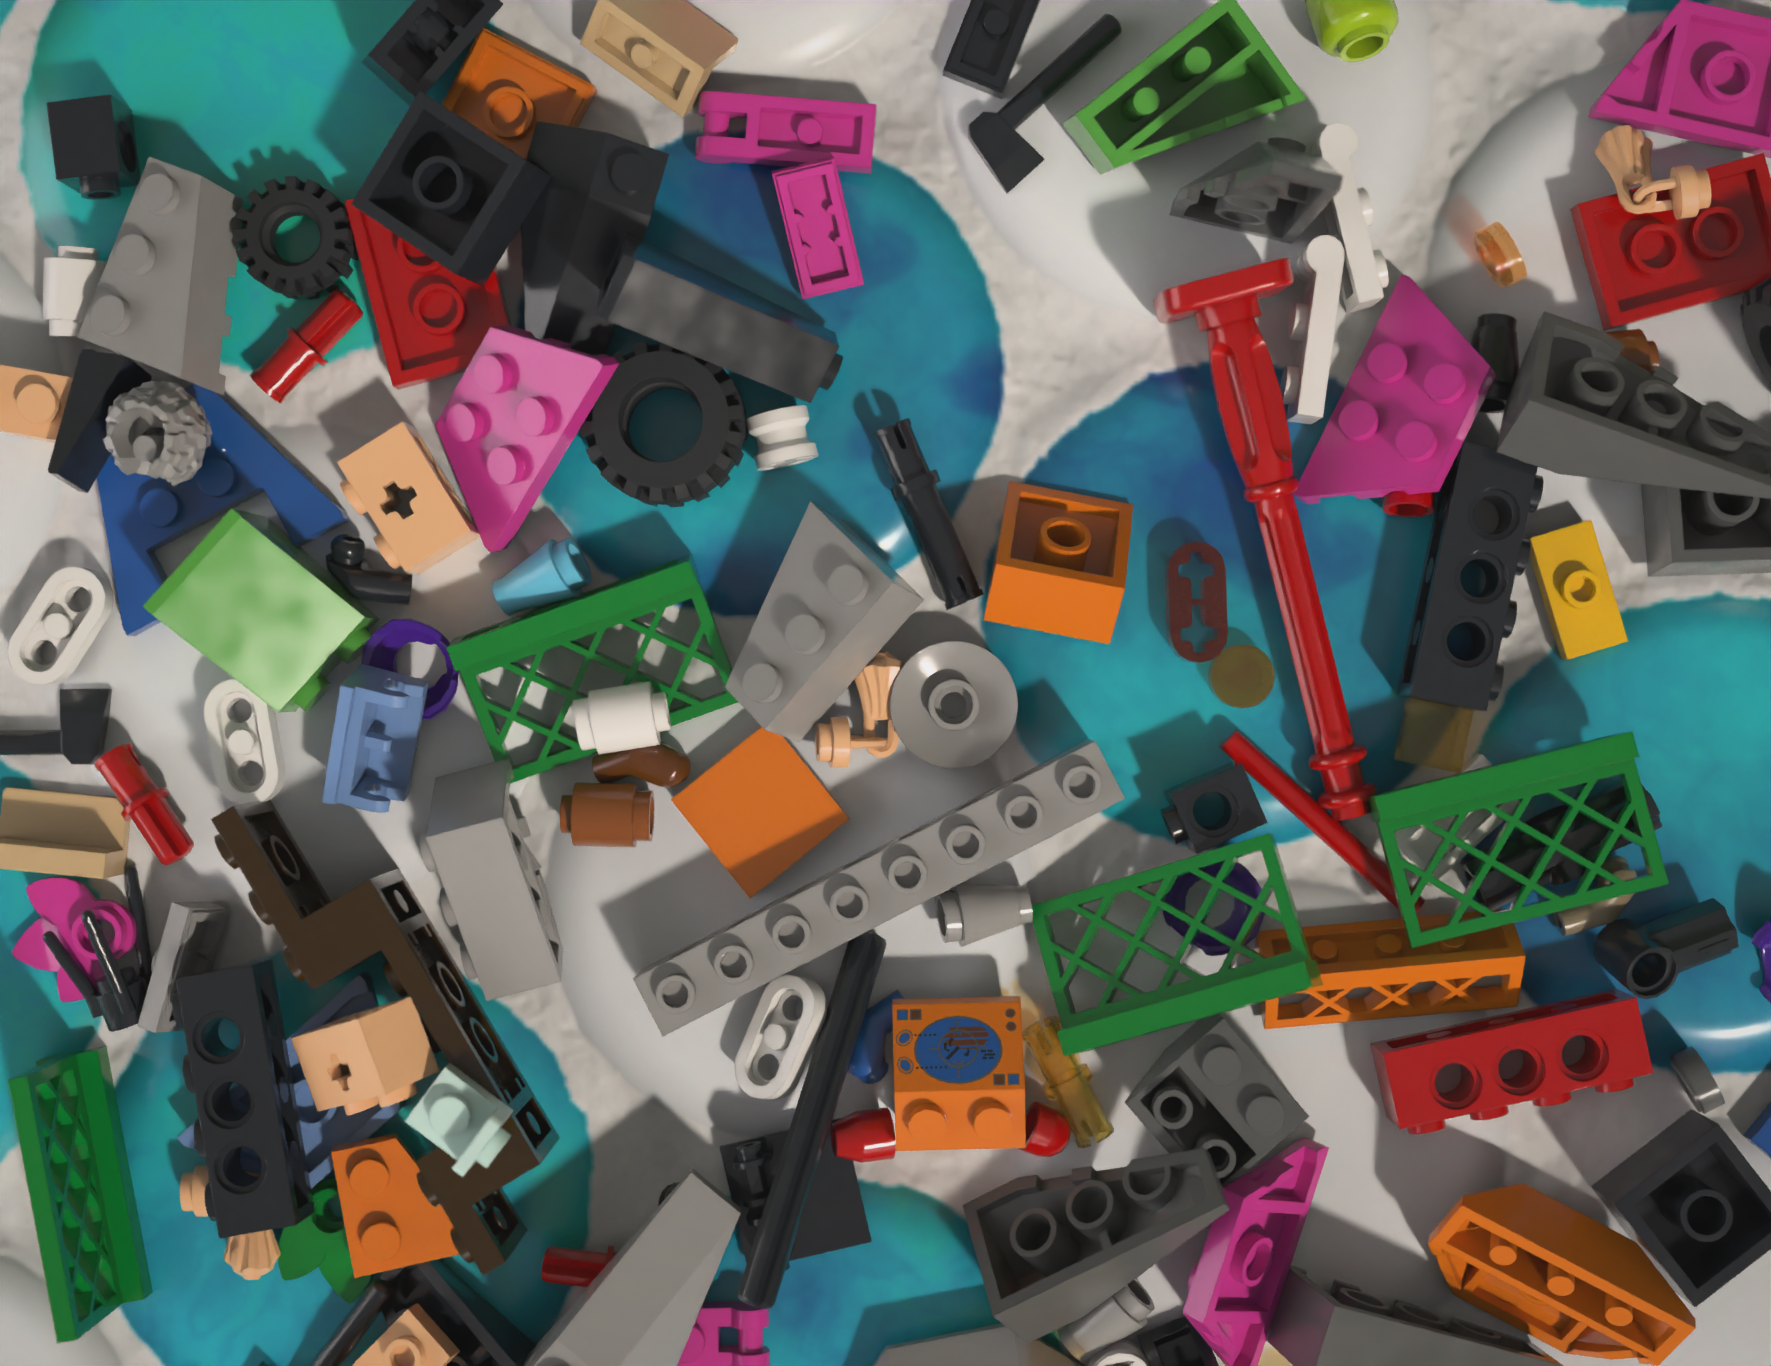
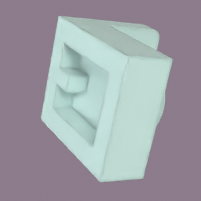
M449 1063L405 1122L456 1159L457 1162L452 1169L463 1177L476 1161L487 1169L511 1137L501 1127L514 1110Z

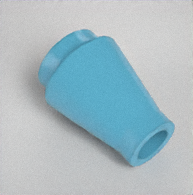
M566 538L560 542L550 539L504 577L492 582V591L502 611L506 615L511 616L521 610L578 597L581 595V588L591 584L592 576L582 551L572 539Z

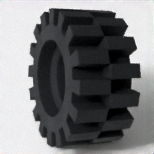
M285 176L286 183L280 184L275 179L269 180L264 183L268 191L261 195L254 189L246 197L253 202L249 210L247 211L239 207L236 218L243 222L242 229L233 228V240L241 244V249L236 250L239 261L248 266L246 271L255 280L287 298L298 300L299 296H304L309 300L320 298L319 291L326 290L331 294L334 290L340 288L335 281L341 275L348 280L354 271L348 266L350 259L358 260L359 258L357 248L354 245V237L346 206L328 189H324L319 183L307 179V182H303L296 176ZM302 215L312 218L320 231V243L316 252L302 262L283 260L275 247V235L278 227L286 219L293 216Z

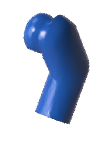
M898 989L866 1010L848 1067V1071L853 1076L858 1077L862 1083L875 1084L881 1081L888 1072L889 1064L885 1061L884 1053L886 1036L893 1031L892 999H905Z

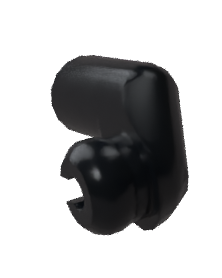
M341 534L333 538L330 544L331 553L326 555L327 569L351 596L361 600L409 605L412 574L374 569L363 558L365 553L364 541L355 535Z

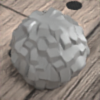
M149 381L142 383L137 388L133 387L130 392L120 394L114 400V404L109 406L108 417L106 418L107 436L103 439V442L108 452H111V455L115 458L114 464L119 466L120 471L126 475L137 473L155 479L161 477V479H165L168 483L171 482L172 486L190 480L197 470L202 467V459L204 458L206 448L211 446V435L213 433L209 425L210 422L205 417L206 414L202 405H199L197 400L188 394L182 386L175 382Z

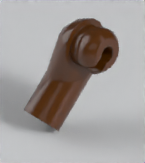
M662 741L660 745L599 754L592 759V770L600 783H613L632 775L657 786L668 788L674 787L686 780L691 769L690 760L683 751L677 750Z

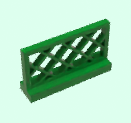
M692 554L581 593L578 597L558 601L457 637L446 647L455 672L459 670L495 762L508 758L510 760L514 779L510 780V784L598 753L597 749L582 751L578 738L559 730L572 701L588 698V695L578 691V688L591 660L625 674L626 677L622 685H629L633 678L640 682L650 681L653 688L667 694L668 708L674 697L688 703L669 711L671 726L738 703L726 688V691L703 699L678 688L693 657L716 667L724 687L733 670L701 585L700 575ZM692 598L700 625L690 645L656 630L666 607ZM656 611L650 626L635 620V618ZM623 624L645 635L631 666L596 651L607 628ZM596 633L590 647L575 641L576 639ZM704 633L712 655L697 648ZM651 638L686 653L672 685L637 669ZM562 645L585 656L572 687L537 672L546 650ZM536 654L530 668L515 662ZM503 667L525 677L512 708L487 698L478 674ZM532 681L566 696V700L553 727L518 712ZM493 712L507 718L501 732ZM513 721L548 736L538 758L515 766L504 742ZM554 740L569 746L549 753Z
M1633 732L1616 733L1370 796L1368 802L1372 821L1376 822L1409 947L1414 948L1669 885L1634 759L1639 757ZM1620 774L1627 801L1614 822L1583 803L1597 780ZM1582 784L1574 798L1560 791V789ZM1547 793L1569 806L1551 838L1519 820L1533 796ZM1518 800L1510 815L1496 807V805ZM1484 809L1505 822L1487 854L1455 836L1469 812ZM1578 812L1609 829L1592 861L1585 859L1560 844ZM1631 815L1637 835L1624 828ZM1455 816L1447 831L1432 823V821ZM1420 825L1442 838L1424 870L1401 858L1394 831ZM1514 827L1546 845L1527 878L1496 860ZM1619 835L1641 848L1648 874L1622 880L1601 868ZM1450 844L1457 846L1482 861L1464 894L1432 876ZM1555 851L1586 869L1573 893L1557 896L1537 884ZM1491 867L1522 884L1509 909L1493 912L1472 900ZM1404 869L1419 877L1411 892ZM1596 875L1610 883L1588 889ZM1428 882L1459 900L1445 925L1421 930L1414 905ZM1531 891L1546 898V900L1524 905ZM1468 906L1482 914L1481 916L1460 921Z
M1273 833L1264 834L1032 905V923L1062 1026V1030L1057 1031L1063 1056L1087 1052L1323 985L1317 962L1312 960ZM1262 851L1269 877L1256 899L1228 884L1226 881L1238 858ZM1223 863L1217 877L1203 870V868ZM1190 872L1212 884L1195 917L1165 901L1177 876ZM1162 881L1156 895L1142 888ZM1221 890L1252 906L1236 939L1205 923ZM1127 891H1131L1151 902L1135 935L1105 918L1116 896ZM1273 891L1279 911L1266 904ZM1102 899L1096 913L1083 906L1084 904ZM1071 909L1091 920L1075 952L1056 942L1049 915ZM1160 909L1191 925L1174 957L1144 941ZM1262 912L1284 924L1292 951L1267 958L1245 945ZM1100 927L1130 943L1114 974L1084 958ZM1200 930L1231 947L1217 973L1204 975L1183 963ZM1139 948L1170 965L1157 990L1147 993L1123 980ZM1240 953L1255 961L1232 968ZM1060 955L1070 960L1065 972ZM1079 967H1082L1109 984L1097 1007L1076 1013L1069 986ZM1178 971L1192 978V980L1172 985ZM1118 989L1132 996L1112 1002Z
M107 1046L45 1057L36 1061L35 1068L8 1079L57 1343L79 1339L121 1304L146 1299L153 1293Z

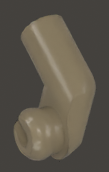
M1619 855L1607 856L1601 868L1622 880L1637 877L1636 871L1629 869L1628 861ZM1595 876L1599 881L1596 887L1610 884L1603 878ZM1635 893L1555 912L1553 916L1556 926L1562 936H1568L1607 925L1619 918Z

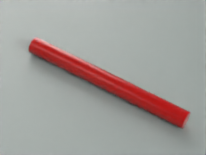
M1237 729L1234 730L1219 748L1234 762L1242 763L1246 773L1399 910L1387 865L1339 821H1334L1332 815L1327 810L1321 808L1317 801ZM1421 895L1414 905L1416 913L1425 902Z

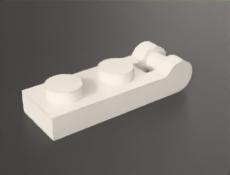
M1335 122L1328 125L1310 147L1309 153L1323 157L1343 176L1340 191L1325 206L1321 213L1327 235L1337 238L1344 248L1345 259L1340 289L1346 313L1348 314L1371 308L1383 299L1384 293L1382 288L1388 286L1389 277L1383 253L1379 249L1373 251L1367 226L1373 223L1370 197L1364 187L1357 189L1350 157L1356 152L1358 146V136L1350 125L1343 122Z
M1320 235L1314 238L1297 256L1295 262L1296 273L1305 282L1303 303L1294 302L1288 326V340L1297 341L1294 366H1285L1280 385L1283 403L1289 404L1287 421L1313 424L1323 418L1345 259L1342 243L1330 235Z

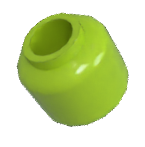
M1305 0L1307 13L1320 49L1330 56L1340 57L1345 62L1363 61L1380 53L1387 47L1390 41L1389 37L1393 34L1399 23L1398 9L1394 0Z

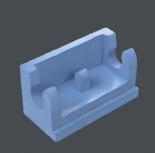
M360 664L340 685L322 796L323 803L331 805L339 803L370 812L386 813L389 812L390 800L405 801L409 795L429 681Z

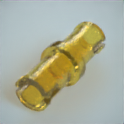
M1058 1016L1044 1018L1045 1026L1041 1027L1039 1021L1023 1030V1040L1027 1042L1046 1080L1042 1086L1049 1100L1056 1099L1075 1137L1078 1148L1092 1146L1091 1136L1094 1135L1096 1142L1099 1143L1113 1133L1114 1127L1108 1121L1089 1083L1093 1079V1075L1088 1065L1080 1064L1075 1054L1063 1056L1057 1031L1062 1030Z

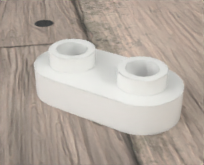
M67 567L58 570L46 581L8 644V661L12 670L19 678L32 684H56L67 679L75 671L113 609V591L103 575L88 568ZM85 588L90 594V604L85 610L80 611L76 607L74 599L76 593L80 589ZM48 641L53 643L56 648V658L50 664L45 663L41 657V649Z
M229 679L223 681L209 692L204 704V718L216 784L220 792L228 800L239 805L256 801H268L277 795L285 780V765L275 710L237 680ZM242 698L247 700L252 708V714L246 722L239 721L234 714L235 704ZM251 761L259 763L263 770L262 779L258 784L250 783L245 776V768Z
M784 975L774 979L764 990L736 1055L734 1066L736 1080L740 1088L749 1096L759 1099L777 1100L789 1095L798 1085L827 1015L825 994L815 981L799 976ZM802 999L803 1012L801 1017L798 1019L796 1017L795 1008L797 1003ZM777 1058L779 1069L776 1076L773 1077L771 1074V1064Z

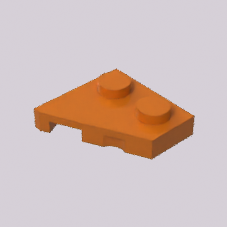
M396 1133L331 1148L354 1278L459 1255L450 1234V1230L454 1226L442 1206L434 1207L424 1196L417 1181V1173L420 1169L415 1163V1156Z

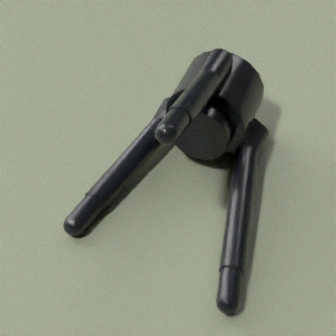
M133 865L127 866L124 873L129 911L132 913L136 923L135 949L139 975L136 974L133 966L119 969L103 930L100 928L97 918L91 910L83 911L81 919L105 976L96 981L99 991L55 933L47 931L43 934V941L84 996L93 1018L103 1015L106 1025L111 1032L138 1024L152 975V956L138 871Z

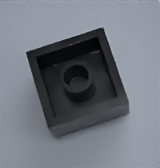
M419 91L351 204L454 274L484 286L551 176L448 107Z
M1692 1109L1591 1186L1630 1238L1638 1243L1672 1289L1694 1307L1705 1301L1771 1249L1770 1189L1721 1126Z

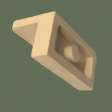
M597 0L580 45L683 118L695 108L712 69L734 52L738 38L685 0Z
M19 787L6 788L2 795L0 815V869L106 879L125 874L130 821H125L121 816L124 808L117 797Z

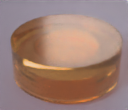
M1495 221L1475 232L1474 244L1486 271L1497 286L1506 289L1527 277L1523 258L1512 237L1500 222Z
M1234 645L1223 649L1214 657L1208 671V682L1212 693L1225 705L1235 708H1249L1261 703L1270 694L1275 679L1274 668L1268 656L1260 649L1250 645Z

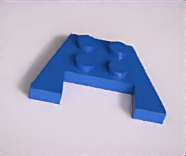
M195 384L184 388V390L194 397L199 405H202L213 434L211 435V446L205 450L202 467L197 470L190 480L172 486L171 482L168 483L167 480L161 479V477L155 479L137 473L126 475L120 471L119 466L114 464L115 458L112 455L109 456L97 477L121 622L127 636H136L160 623L157 618L143 607L149 598L168 579L155 551L228 512L231 508H235L253 497L266 492L290 539L295 546L299 547L350 521L349 516L342 507L322 492L307 474L287 459L223 395Z

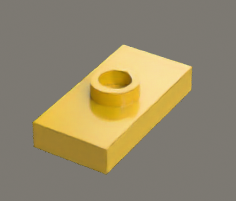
M1586 520L1530 537L1529 558L1560 659L1569 660L1628 642L1592 521Z

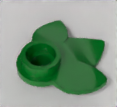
M334 1176L320 1181L311 1189L315 1212L297 1225L288 1226L283 1229L279 1240L281 1255L278 1258V1264L282 1279L285 1281L305 1276L319 1267L321 1274L334 1291L345 1302L350 1304L365 1291L372 1280L373 1274L354 1278L343 1217L335 1216L329 1208L330 1199L334 1197L339 1198L336 1177Z

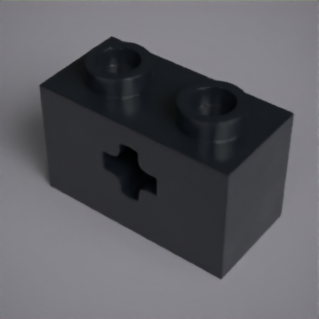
M415 0L363 59L362 63L411 106L419 91L425 94L502 7L503 3L500 0Z

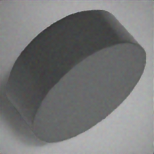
M1692 1046L1670 1056V1065L1698 1112L1705 1114L1725 1104L1724 1097L1712 1074Z

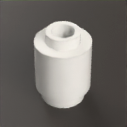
M58 246V257L44 258L42 319L49 321V336L81 339L77 336L107 263L98 261V249Z
M650 681L591 690L588 692V698L573 701L576 732L582 751L597 749L598 754L660 745V732L671 730L665 692L654 693Z

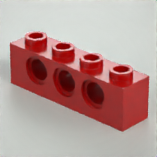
M1618 989L1370 1043L1386 1117L1399 1129L1407 1128L1409 1134H1426L1439 1131L1446 1127L1445 1119L1467 1114L1470 1115L1472 1120L1499 1118L1509 1113L1508 1105L1531 1100L1534 1106L1540 1107L1562 1104L1572 1099L1571 1091L1594 1087L1596 1092L1601 1093L1621 1091L1634 1086V1077L1653 1074L1637 997ZM1582 1035L1585 1041V1051L1582 1058L1572 1065H1564L1562 1060L1563 1046L1570 1038ZM1520 1049L1523 1055L1521 1070L1512 1078L1501 1079L1498 1069L1501 1058L1511 1050ZM1458 1063L1461 1068V1080L1457 1087L1449 1092H1437L1435 1080L1440 1069L1448 1064Z

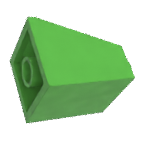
M234 508L228 511L143 605L150 614L278 713L296 712L299 707L304 711L312 708L331 687V683L326 679L327 676L342 660L346 664H350L363 653V647L372 635L369 630L379 620L360 600L351 596L303 548L295 546L290 537L269 517Z

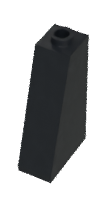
M626 232L599 290L596 309L597 316L808 403L812 402L819 387L826 391L831 387L843 361V356L836 353L839 343L835 332L629 232Z

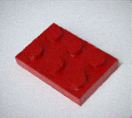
M1764 153L1707 168L1711 183V204L1709 208L1699 209L1696 217L1676 219L1672 210L1634 214L1622 207L1617 193L1579 203L1570 209L1603 331L1747 292L1771 276V177ZM1640 187L1634 188V189H1630V190H1629L1630 196H1631V199H1632V200H1633V194H1634ZM1669 189L1656 191V202L1670 200Z
M354 199L344 201L393 387L399 390L465 372L490 327L512 326L497 266L484 286L454 274L351 204Z

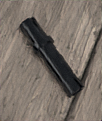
M908 418L897 422L895 426L889 425L873 433L872 436L879 446L894 481L895 487L890 489L894 500H902L946 603L944 604L946 610H949L984 595V592L978 585L936 486L941 481L936 469L929 470L912 430V423Z

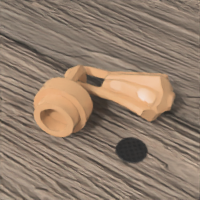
M1630 125L1616 126L1612 130L1605 132L1599 140V145L1594 154L1608 170L1616 186L1619 202L1626 211L1642 214L1672 210L1676 219L1696 217L1699 209L1710 207L1711 183L1706 169L1695 170L1691 164L1672 167L1669 179L1653 181L1651 175L1653 142L1650 138L1644 137L1640 130L1632 128ZM1641 184V187L1633 194L1632 200L1628 186L1632 187ZM1669 189L1670 200L1656 202V191Z
M879 651L854 679L862 704L864 735H850L847 717H829L827 723L816 724L815 754L818 762H828L830 768H843L849 766L851 749L866 748L870 754L877 758H887L896 751L899 737L891 718L890 698L895 679L904 666L901 659L889 654L888 651ZM876 720H887L888 741L884 737L875 735Z
M196 1165L193 1172H186L181 1176V1208L184 1212L194 1211L196 1217H208L205 1207V1188L210 1182L207 1165ZM246 1171L248 1174L252 1176H260L259 1173H251L249 1171ZM271 1229L229 1237L223 1259L232 1267L235 1273L244 1279L256 1280L274 1268L281 1252L274 1232Z

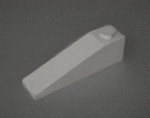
M692 1168L530 1351L523 1366H677L742 1209Z

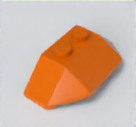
M1525 1183L1462 1196L1429 1235L1428 1246L1432 1254L1436 1255L1441 1272L1453 1295L1565 1354L1610 1360L1637 1358L1641 1364L1659 1366L1696 1329L1695 1317L1637 1242Z

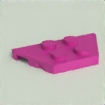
M1680 0L1591 106L1588 118L1620 125H1630L1633 128L1753 155L1764 153L1765 157L1771 158V19L1694 1Z
M1401 274L1299 480V487L1293 492L1304 503L1317 504L1320 503V498L1354 495L1357 499L1384 497L1393 491H1403L1408 495L1439 492L1496 377L1490 365L1411 277Z
M509 325L494 326L488 330L435 426L484 547L490 553L508 548L618 367L619 363L613 357L605 354L590 355L571 349V344L552 338L537 339L532 332Z
M1302 1138L1225 1186L1223 1191L1230 1210L1208 1225L1209 1233L1200 1260L1193 1267L1188 1279L1189 1294L1182 1313L1225 1366H1258L1329 1147L1312 1139Z

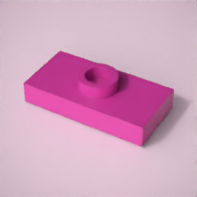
M834 156L771 171L802 299L864 285Z

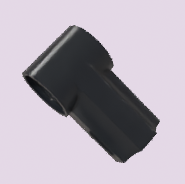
M1714 898L1642 925L1635 920L1627 918L1614 920L1598 933L1594 942L1593 954L1596 962L1636 997L1650 999L1665 993L1674 984L1678 973L1730 954L1732 949L1739 946L1736 927L1728 917L1725 907Z

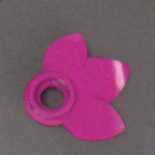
M50 877L29 884L26 887L28 898L42 918L35 921L24 932L14 946L12 954L16 959L36 969L57 972V988L62 1002L85 999L43 941V934L47 931L55 933L99 991L96 981L105 976L90 942L81 915L83 911L91 910L94 912L98 923L101 919H104L113 925L115 930L114 937L111 941L107 940L115 960L125 956L135 943V919L123 904L110 899L97 900L82 882L75 879Z

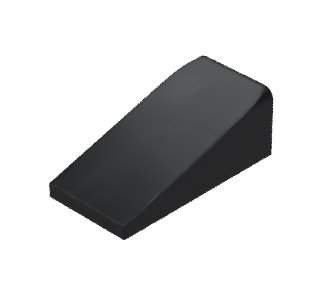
M82 349L48 466V473L77 491L88 493L111 455V452H108L103 442V439L107 436L106 418L108 417L109 406L114 404V400L120 394L130 392L133 387L137 388L142 383L151 381L152 375L125 356Z

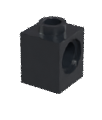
M110 94L47 103L56 180L81 193L82 198L92 200L115 198L121 195L120 188L138 186L141 177L131 109Z
M1232 761L1163 791L1169 806L1161 809L1160 812L1173 842L1177 845L1185 841L1188 849L1196 854L1268 823L1242 763ZM1216 792L1224 802L1225 810L1223 817L1213 826L1201 827L1193 815L1195 801L1204 793Z

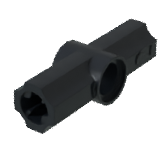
M1620 782L1586 799L1583 804L1615 822L1627 801L1623 783ZM1642 785L1655 831L1662 827L1659 817L1660 812L1653 797ZM1563 804L1551 808L1524 823L1551 838L1569 806ZM1578 812L1560 844L1585 859L1592 861L1609 829ZM1631 815L1624 828L1637 835ZM1519 832L1507 839L1496 860L1527 878L1546 845L1523 832ZM1619 835L1609 853L1632 842ZM1491 847L1483 850L1482 852L1487 854ZM1555 851L1537 884L1540 886L1564 884L1583 876L1586 869ZM1472 855L1460 862L1463 876L1468 885L1482 863L1481 860ZM1491 867L1474 896L1481 905L1494 911L1514 901L1522 884Z

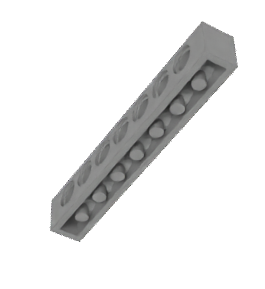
M1088 739L643 968L633 980L662 1036H665L1124 800L1125 797L1096 741Z

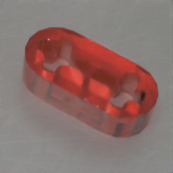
M1202 542L1187 543L1173 551L1166 562L1167 639L1169 647L1176 656L1187 662L1201 663L1210 661L1218 656L1227 642L1226 568L1223 557L1216 548ZM1190 553L1199 554L1200 563L1211 565L1212 569L1211 576L1200 581V599H1192L1190 579L1179 577L1178 567L1189 563ZM1192 606H1200L1202 626L1213 628L1214 632L1213 640L1203 642L1202 652L1200 653L1193 652L1192 642L1181 641L1180 637L1181 629L1188 628L1192 624Z

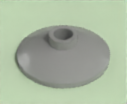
M946 641L922 649L904 664L892 687L890 712L898 737L916 757L937 767L959 769L984 762L1002 748L1010 737L1016 723L1018 697L1010 673L995 655L972 643ZM950 692L961 694L966 702L964 712L957 717L947 716L941 708L943 697Z

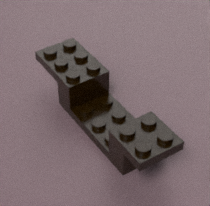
M271 799L265 802L256 801L235 805L215 816L211 821L219 832L214 839L221 856L232 868L241 869L253 889L248 893L251 906L266 925L273 924L286 945L282 948L285 963L299 981L307 980L312 990L383 952L388 962L383 964L384 973L390 985L399 996L404 998L408 995L411 997L414 1006L422 1017L420 1019L432 1052L438 1054L442 1051L448 1063H451L514 1110L501 1127L511 1137L487 1169L476 1161L462 1177L452 1169L457 1160L434 1143L415 1161L420 1169L417 1173L420 1189L430 1204L434 1207L442 1206L454 1226L451 1228L450 1234L460 1256L467 1263L475 1261L482 1275L504 1264L527 1232V1228L502 1187L540 1165L560 1137L401 870L398 868L371 878L331 902Z

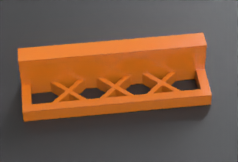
M1497 909V910H1494L1493 912H1497V911H1501V910H1505V909ZM1477 911L1464 912L1460 921L1481 916L1482 914ZM1451 914L1419 916L1417 918L1420 929L1425 930L1445 925ZM1401 918L1302 927L1311 959L1317 962L1323 985L1296 992H1306L1311 995L1302 1003L1278 1005L1279 998L1262 1002L1261 1017L1264 1029L1517 1007L1526 955L1514 923L1414 948L1408 945ZM1286 930L1258 931L1255 937V951L1267 958L1292 951ZM1503 975L1501 985L1475 988L1471 986V984L1484 976ZM1435 981L1439 983L1427 992L1410 993L1407 991L1418 982ZM1372 987L1375 989L1363 998L1348 999L1344 997L1345 994L1354 988Z

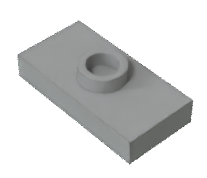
M212 902L171 903L160 946L152 959V975L138 1027L154 1033L184 1030L180 1029L176 1024L172 1010V998L177 990L176 978L212 970L227 918L228 908Z

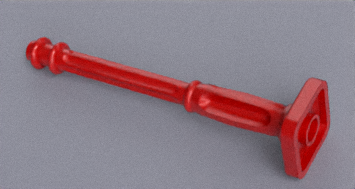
M1284 258L1169 288L1160 292L1153 299L1157 319L1160 323H1171L1195 317L1199 332L1207 331L1210 370L1219 415L1232 457L1246 487L1244 498L1248 502H1254L1314 744L1315 754L1310 756L1308 765L1311 769L1320 771L1325 789L1318 797V805L1321 808L1330 809L1334 821H1342L1369 814L1371 810L1368 801L1370 796L1376 795V787L1372 783L1364 782L1359 761L1366 757L1367 749L1365 746L1355 744L1293 495V492L1299 487V481L1296 477H1293L1291 441L1283 398L1269 351L1254 319L1262 316L1258 300L1278 294L1289 287L1294 281L1289 258Z

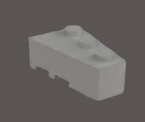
M149 157L77 337L224 396L226 376L219 373L222 337H230L232 317L225 314L228 278L236 277L238 257L236 250H238L239 243L233 240V228L240 229L241 221L236 218L239 207L242 208L243 199L199 174Z
M810 501L725 688L764 730L800 742L924 599L842 519Z
M509 758L436 777L426 833L419 835L420 851L424 864L429 872L438 871L444 887L440 889V902L445 920L450 927L458 925L464 942L460 943V955L465 973L470 980L478 978L486 1001L561 982L563 947L542 873H535L523 839L531 835L526 816L516 818L509 799L510 780L514 779Z

